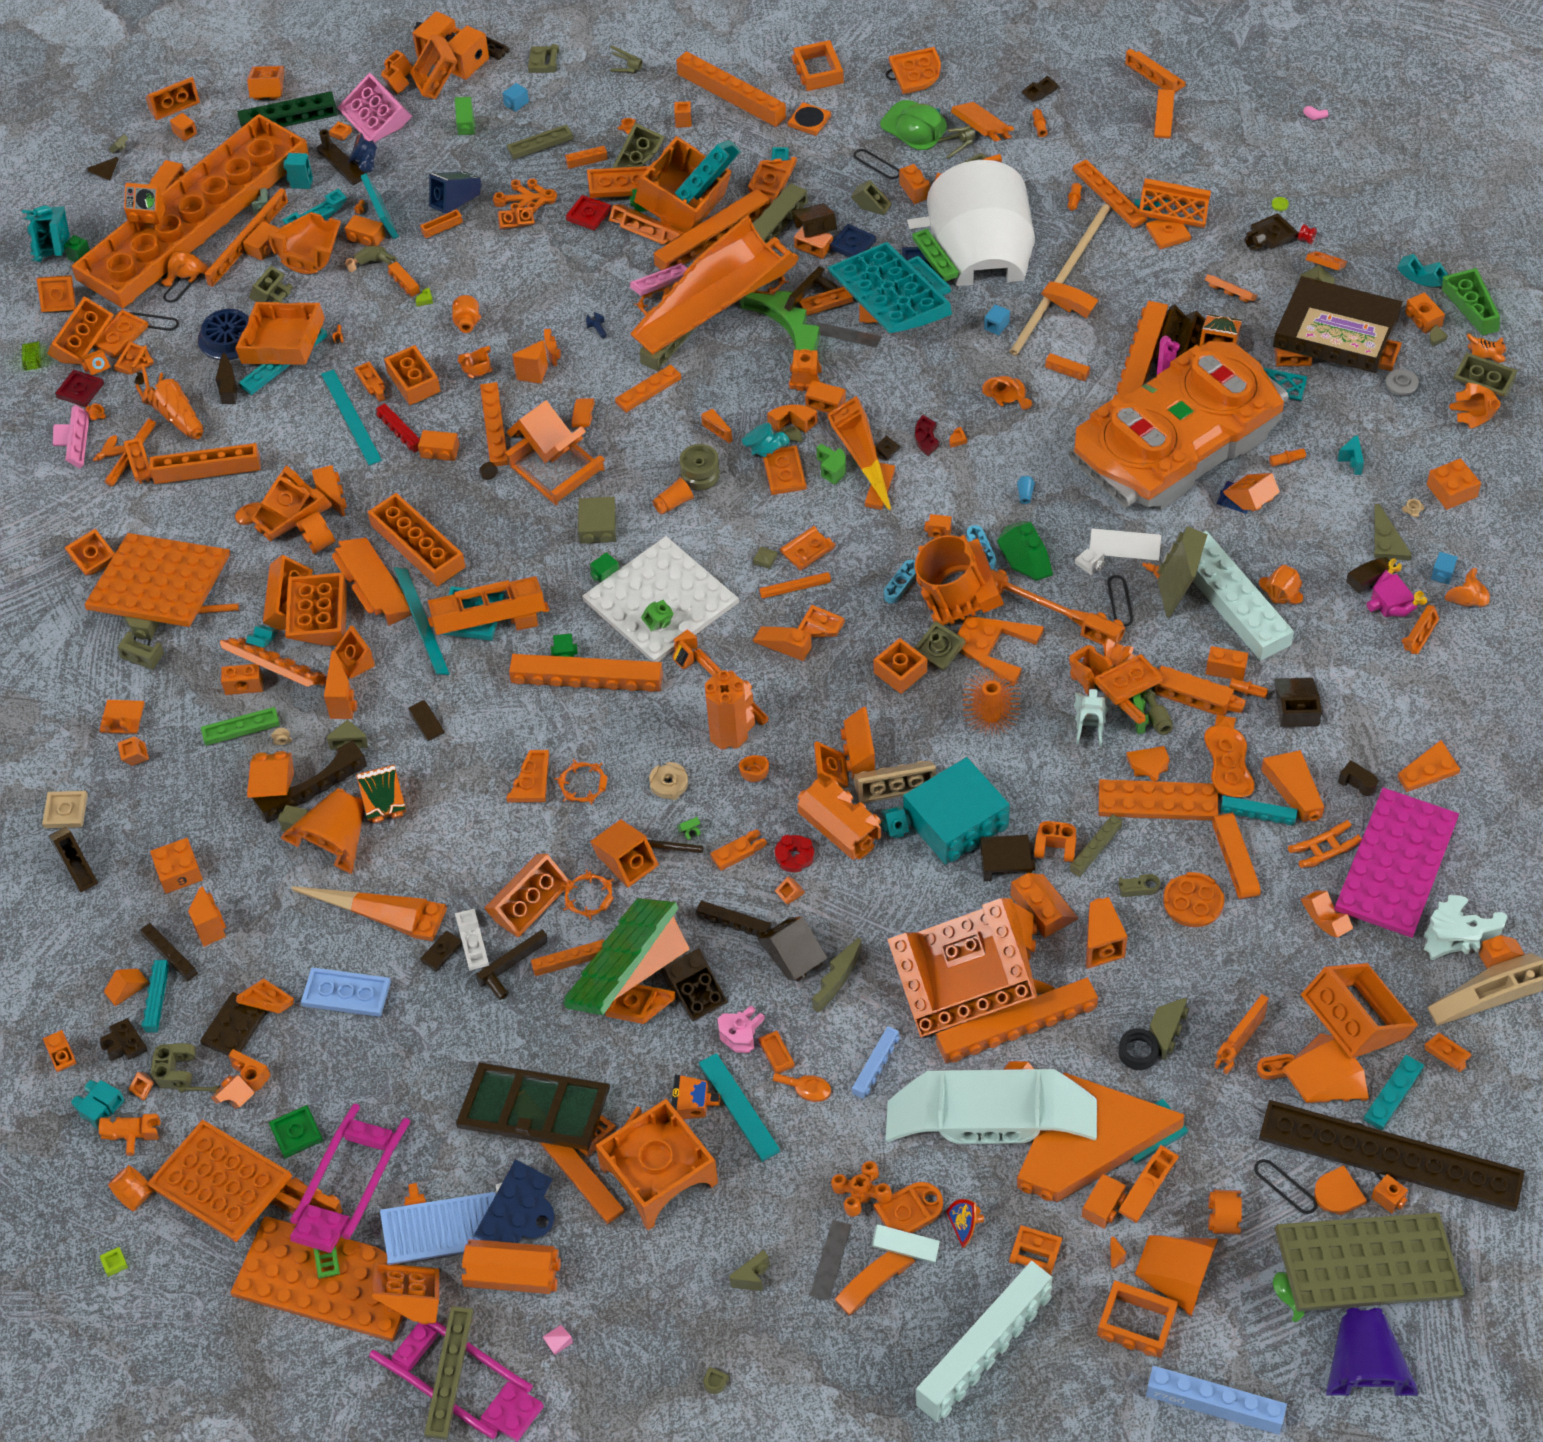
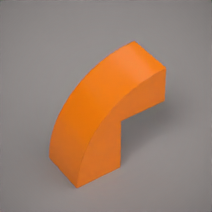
M784 405L767 413V421L777 432L787 424L792 423L806 433L818 423L817 411L803 405Z
M1315 890L1301 898L1310 917L1327 934L1338 938L1353 929L1348 914L1336 913L1328 891Z

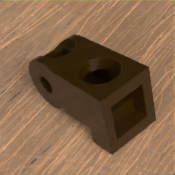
M1350 760L1340 772L1338 783L1342 786L1348 783L1354 788L1359 789L1362 795L1372 796L1376 792L1378 779L1374 774Z

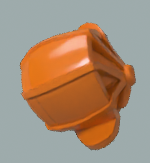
M1281 565L1269 578L1262 577L1258 581L1260 588L1267 592L1271 602L1275 604H1285L1286 602L1299 604L1303 601V595L1299 591L1302 581L1296 569L1287 565Z

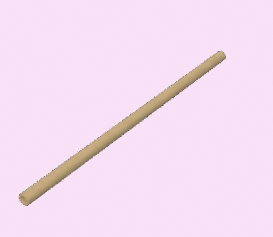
M1107 204L1101 207L1054 282L1063 284L1109 212L1110 207ZM1046 297L1042 299L1010 349L1012 355H1018L1048 308L1051 300Z

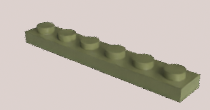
M451 1306L424 1433L426 1438L448 1440L474 1313L473 1309Z

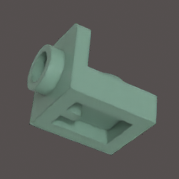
M267 188L260 189L261 196H258V201L252 202L255 216L270 200Z

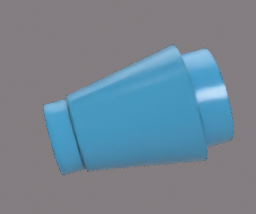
M1021 476L1019 481H1017L1019 499L1022 504H1029L1031 502L1035 482L1030 476Z

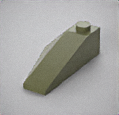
M635 123L612 168L642 167L658 152L665 136Z

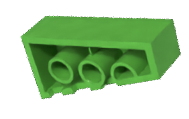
M1477 268L1443 276L1442 291L1481 335L1499 331V313Z

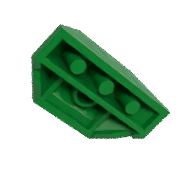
M1020 521L1006 526L997 539V544L1010 567L1025 576L1031 577L1035 581L1053 576L1046 547L1032 523Z

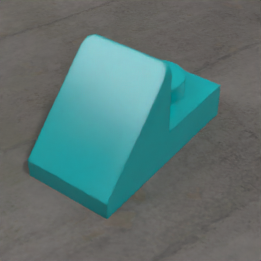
M1358 435L1350 439L1339 450L1337 459L1338 462L1349 461L1354 475H1362L1364 466Z

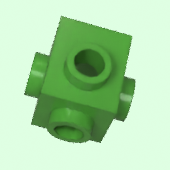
M664 600L657 603L654 601L646 607L641 619L652 632L659 628H666L671 623L670 620L674 613Z

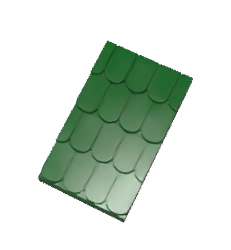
M637 898L618 920L619 925L603 942V948L581 972L582 977L566 994L565 1001L563 1002L566 1009L603 1016L616 998L690 950L674 918V914L679 909L676 902Z

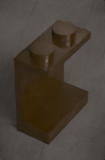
M825 203L792 211L794 225L796 229L803 226L805 238L837 230L835 213Z
M1028 835L981 837L980 851L984 882L992 881V873L1027 871V873H1032V871H1035V859H1031L1033 842H1029Z

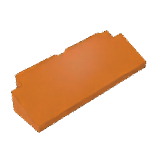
M365 537L338 541L340 548H335L332 559L341 573H344L346 581H354L355 584L352 585V590L367 613H375L376 616L384 613L388 626L411 616L412 613L403 592L368 539Z

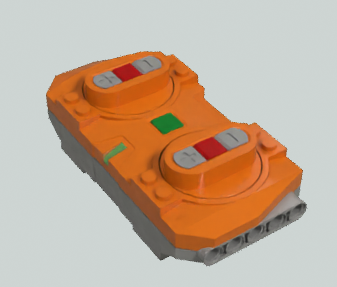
M1209 341L1201 347L1195 345L1172 360L1169 368L1159 373L1157 377L1134 392L1128 393L1121 399L1115 397L1092 412L1090 419L1076 427L1075 448L1071 449L1068 454L1076 466L1122 506L1127 508L1133 503L1138 502L1146 507L1156 506L1161 511L1185 495L1188 489L1195 485V480L1226 459L1243 456L1267 440V434L1282 418L1284 403L1288 401L1289 396L1284 388L1266 374L1261 364L1236 343Z

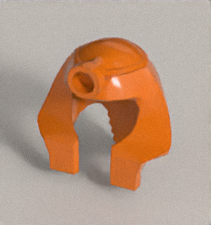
M1466 383L1463 391L1455 392L1456 402L1451 403L1449 408L1451 410L1468 411L1457 413V422L1467 423L1469 429H1472L1491 419L1501 403L1490 389L1478 384Z

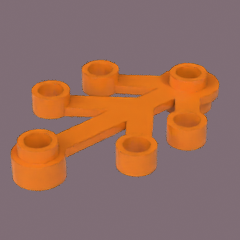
M532 178L527 181L528 188L538 192L532 193L521 186L520 180L515 179L511 181V188L521 194L504 195L502 192H497L493 196V203L496 207H504L509 201H521L519 203H512L510 206L511 210L527 206L533 207L534 213L544 203L553 204L557 199V192L552 189L545 190L537 184L536 179Z

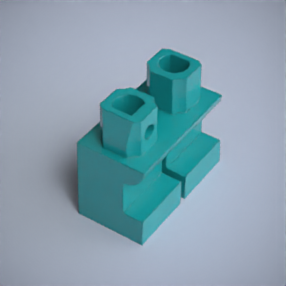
M89 1080L84 1088L88 1095L85 1098L80 1095L75 1096L71 1104L78 1111L82 1119H86L92 1123L93 1127L99 1130L100 1118L114 1114L125 1099L120 1090L102 1080L99 1082Z

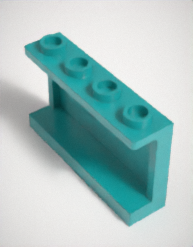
M731 140L717 144L677 189L675 194L682 201L686 199L687 204L693 198L699 200L742 151Z

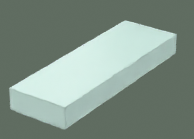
M877 1224L871 1247L935 1263L940 1241Z

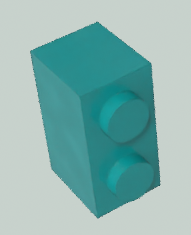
M288 153L287 159L284 160V169L287 170V181L290 182L291 189H310L313 174L308 154Z

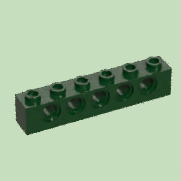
M332 91L237 111L241 128L258 114L282 127L338 116Z

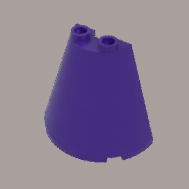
M1347 1309V1314L1340 1321L1326 1396H1349L1352 1387H1394L1395 1396H1418L1417 1385L1382 1309Z

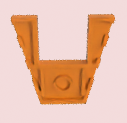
M967 616L957 633L966 641V644L959 652L969 659L973 658L978 661L983 668L986 669L987 667L992 670L997 677L1002 679L1006 676V680L1011 678L1012 680L1009 682L1011 684L1014 683L1011 685L1014 687L1022 668L989 657L1001 633L1037 645L1044 632V627Z

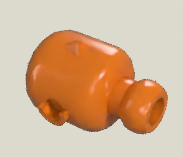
M461 295L452 304V319L461 332H471L474 325L481 319L478 301L470 295Z

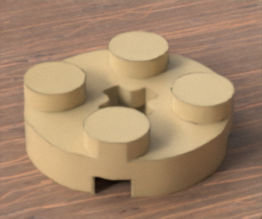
M668 762L661 767L658 765L651 771L649 776L652 793L661 798L676 800L688 787V776L685 769L677 763ZM669 778H672L671 783H666V781H664L665 779L668 780Z

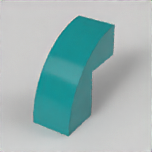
M1415 254L1402 257L1397 266L1402 275L1423 286H1442L1443 276L1448 275L1440 262L1422 266Z

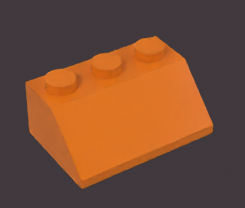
M193 77L160 89L145 97L149 111L156 121L200 103Z
M866 707L860 708L843 721L844 729H840L841 739L846 741V744L843 745L844 756H848L849 759L846 760L847 772L851 771L852 779H854V774L875 770V753Z
M1027 873L1011 882L1010 895L1019 906L1034 914L1033 922L1037 923V929L1044 938L1078 920L1076 914L1044 874Z

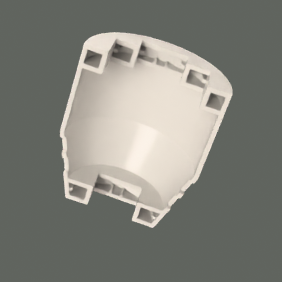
M992 160L964 162L942 173L934 181L928 192L927 207L931 234L959 271V276L952 279L955 285H973L974 270L1005 268L1007 282L1024 281L1032 248L1035 244V235L1026 185L1021 175L1012 167Z

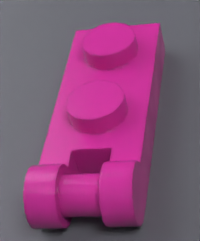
M1163 336L1160 340L1157 375L1170 367V362L1176 358L1180 347L1179 343L1171 341V338L1168 336Z

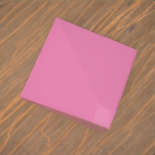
M562 1325L543 1336L544 1341L554 1355L573 1343L571 1335Z

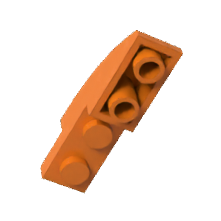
M1160 1145L1140 1174L1118 1212L1137 1223L1179 1156Z

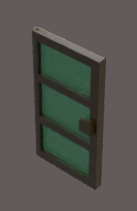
M479 1062L456 1121V1126L459 1129L589 1151L610 1090V1084Z

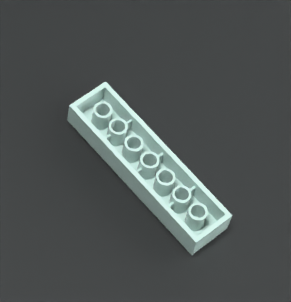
M1207 531L1203 532L1208 535L1193 583L1260 661L1291 646L1294 635L1291 627Z
M1031 1261L916 1388V1406L936 1422L941 1417L946 1418L952 1410L951 1406L956 1401L960 1402L967 1392L965 1390L970 1385L974 1386L979 1381L981 1372L984 1369L988 1370L994 1364V1358L998 1353H1004L1010 1344L1009 1341L1021 1334L1024 1329L1023 1325L1027 1321L1031 1322L1036 1317L1039 1307L1047 1305L1050 1301L1053 1288L1051 1286L1052 1276Z

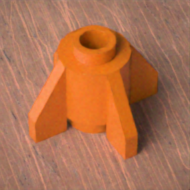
M1106 638L1103 645L1104 656L1107 655L1111 658L1114 667L1135 657L1132 654L1134 647L1115 644V642Z

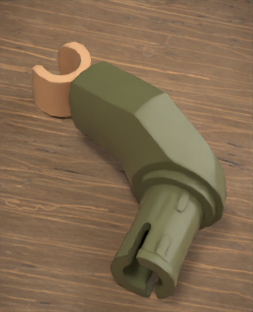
M369 246L354 255L355 259L348 258L345 264L349 272H353L357 268L356 263L363 265L369 261H383L390 265L392 264L390 260L396 262L397 259L395 256L387 253L384 247Z

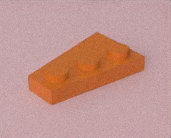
M1440 740L1400 771L1397 778L1405 791L1409 792L1455 776L1460 773V768L1442 740Z
M529 750L521 766V772L518 778L515 779L511 792L506 797L507 802H546L549 750Z

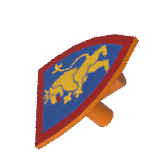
M959 1199L949 1206L946 1213L963 1249L973 1235L975 1224L983 1223L984 1216L980 1214L981 1209L976 1206V1202L970 1199Z

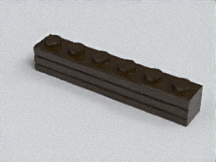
M702 900L696 909L697 917L700 919H707L712 923H719L724 927H731L748 935L753 934L760 937L771 929L770 922Z
M150 922L140 929L142 937L187 982L197 975L195 967Z

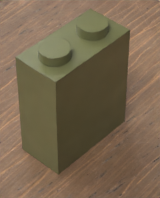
M615 497L579 498L578 534L580 544L616 542Z

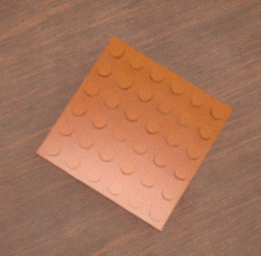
M127 533L85 602V609L190 627L227 562L230 550Z

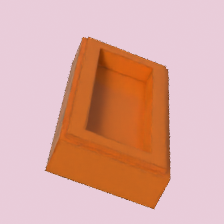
M778 1031L758 1038V1042L775 1073L779 1074L795 1067V1063Z

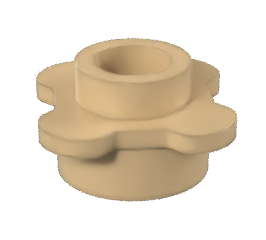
M1417 499L1408 500L1406 506L1402 507L1404 513H1408L1414 518L1418 517L1420 511L1424 510V506Z
M285 728L274 730L271 734V738L274 739L273 744L284 745L292 741V738L289 737L290 732Z

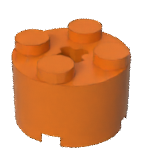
M319 511L295 523L300 532L304 531L301 535L305 542L311 543L308 546L313 554L336 542Z
M1214 1189L1213 1192H1210V1196H1208V1209H1212V1214L1208 1217V1231H1213V1234L1240 1235L1241 1228H1239V1222L1242 1220L1240 1190Z

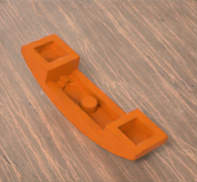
M888 1251L859 1273L840 1292L835 1301L849 1316L866 1303V1299L894 1275H900L915 1260L911 1257Z

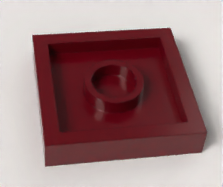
M73 369L55 392L56 398L86 408L104 385V381L101 378Z

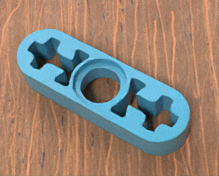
M977 525L970 526L967 529L968 542L976 539L973 533L978 535L981 545L986 547L984 552L988 562H990V568L993 570L996 566V557L983 529Z
M915 560L905 561L884 588V600L891 604L897 603L916 579ZM905 579L907 582L905 584H899L897 583V580Z

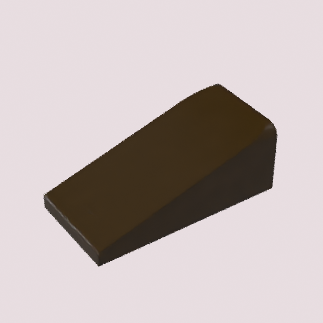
M425 700L408 708L410 717L427 741L445 733Z

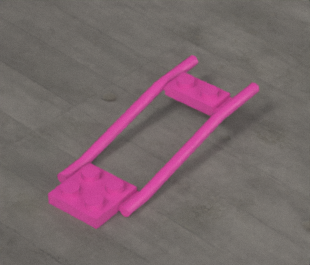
M356 1103L351 1106L335 1132L300 1204L290 1218L291 1223L297 1224L290 1235L292 1242L331 1253L341 1236L344 1239H350L393 1151L410 1124L408 1118H403L395 1133H392V1130L354 1120L360 1106ZM342 1137H345V1140L384 1151L351 1219H349V1216L309 1205Z
M438 1321L429 1324L418 1323L392 1355L391 1360L375 1350L370 1352L369 1358L405 1379L432 1398L434 1389L409 1371L412 1370L438 1337V1333L445 1337L447 1327ZM467 1342V1353L509 1382L505 1384L482 1414L480 1421L456 1404L453 1414L491 1439H494L499 1431L515 1442H518L543 1409V1403L527 1394L532 1390V1384Z

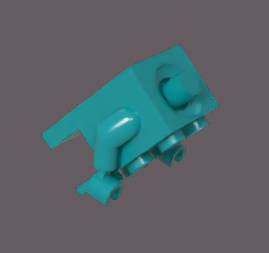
M43 205L34 208L33 211L22 210V213H27V216L23 219L31 220L27 226L28 235L32 239L30 242V255H35L31 261L41 262L43 258L54 254L55 256H62L65 250L63 245L70 239L65 206L50 207Z

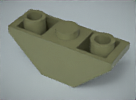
M1186 998L1157 1007L1150 1023L1149 1031L1155 1035L1159 1043L1161 1059L1166 1060L1168 1053H1173L1176 1044L1173 1040L1175 1036L1179 1037L1183 1026L1180 1024L1181 1020H1186L1189 1008L1186 1007Z

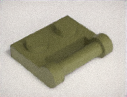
M552 44L551 46H531L528 72H556V58L559 53V46L557 44ZM547 55H551L550 63L546 65Z

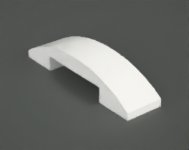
M475 909L455 913L469 971L489 966Z

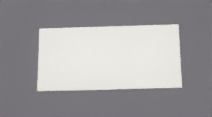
M1091 529L1089 550L1096 555L1103 552L1104 556L1159 561L1161 535Z

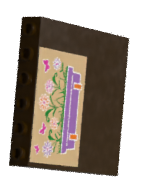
M1301 276L1275 332L1273 347L1377 373L1400 316L1403 301Z

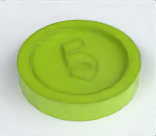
M1276 197L1272 200L1271 206L1276 211H1285L1288 208L1289 202L1286 198Z

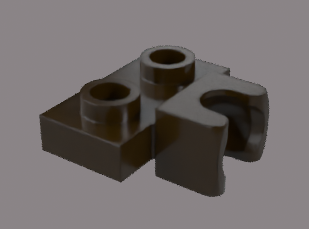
M128 1018L109 1026L110 1033L100 1038L101 1049H107L109 1061L123 1056V1053L130 1060L147 1052V1046Z

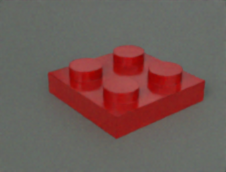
M581 195L566 214V221L595 231L611 211V205Z

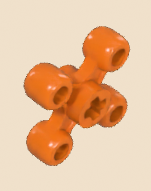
M873 1161L865 1162L861 1168L862 1174L854 1176L851 1180L842 1174H837L831 1179V1186L836 1194L851 1193V1196L846 1198L843 1204L845 1213L850 1217L858 1216L862 1209L861 1203L870 1201L872 1197L881 1204L888 1203L892 1199L891 1188L888 1184L880 1183L875 1186L871 1183L879 1176L878 1166Z

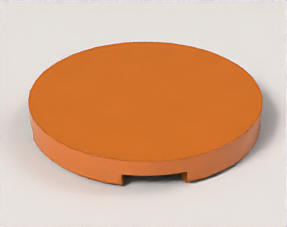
M1187 872L1175 879L1172 878L1168 882L1164 890L1163 905L1167 914L1177 923L1188 927H1203L1213 923L1221 915L1224 907V893H1222L1213 878L1202 873Z

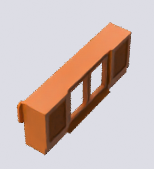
M536 576L511 582L506 580L457 591L453 595L427 600L431 614L428 622L430 627H434L436 635L536 612L549 611L547 602H544L543 593ZM507 590L509 599L489 603L487 594ZM478 596L482 597L484 605L464 609L461 600Z

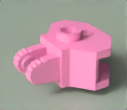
M749 1006L742 1013L740 1011L737 1014L723 1013L718 1018L720 1040L735 1053H749L754 1048L753 1035L755 1034V1029L764 1021L765 1016L760 1013L754 1019L749 1020L756 1010L753 1006Z

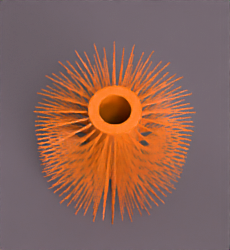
M993 675V680L990 677L988 681L985 679L984 682L981 681L983 685L979 684V682L977 683L979 686L970 685L976 689H963L975 692V694H963L964 696L970 695L974 697L963 699L964 701L970 700L974 702L963 704L964 706L970 705L974 707L963 709L964 711H976L971 714H963L964 716L977 715L971 718V720L978 718L973 723L983 719L980 723L984 724L982 727L987 726V722L990 728V723L991 727H993L992 723L995 724V722L998 723L997 726H1001L998 720L1001 721L1003 719L1007 722L1004 719L1005 716L1011 719V717L1004 714L1005 712L1012 715H1020V713H1012L1008 710H1020V708L1009 706L1013 704L1020 705V703H1012L1010 700H1020L1021 698H1012L1010 695H1020L1021 693H1011L1008 691L1021 688H1010L1004 691L1005 688L1014 683L1005 686L1006 681L1001 684L1002 681L997 682Z

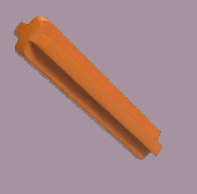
M829 572L778 583L760 588L759 594L761 598H767L830 583L831 576Z

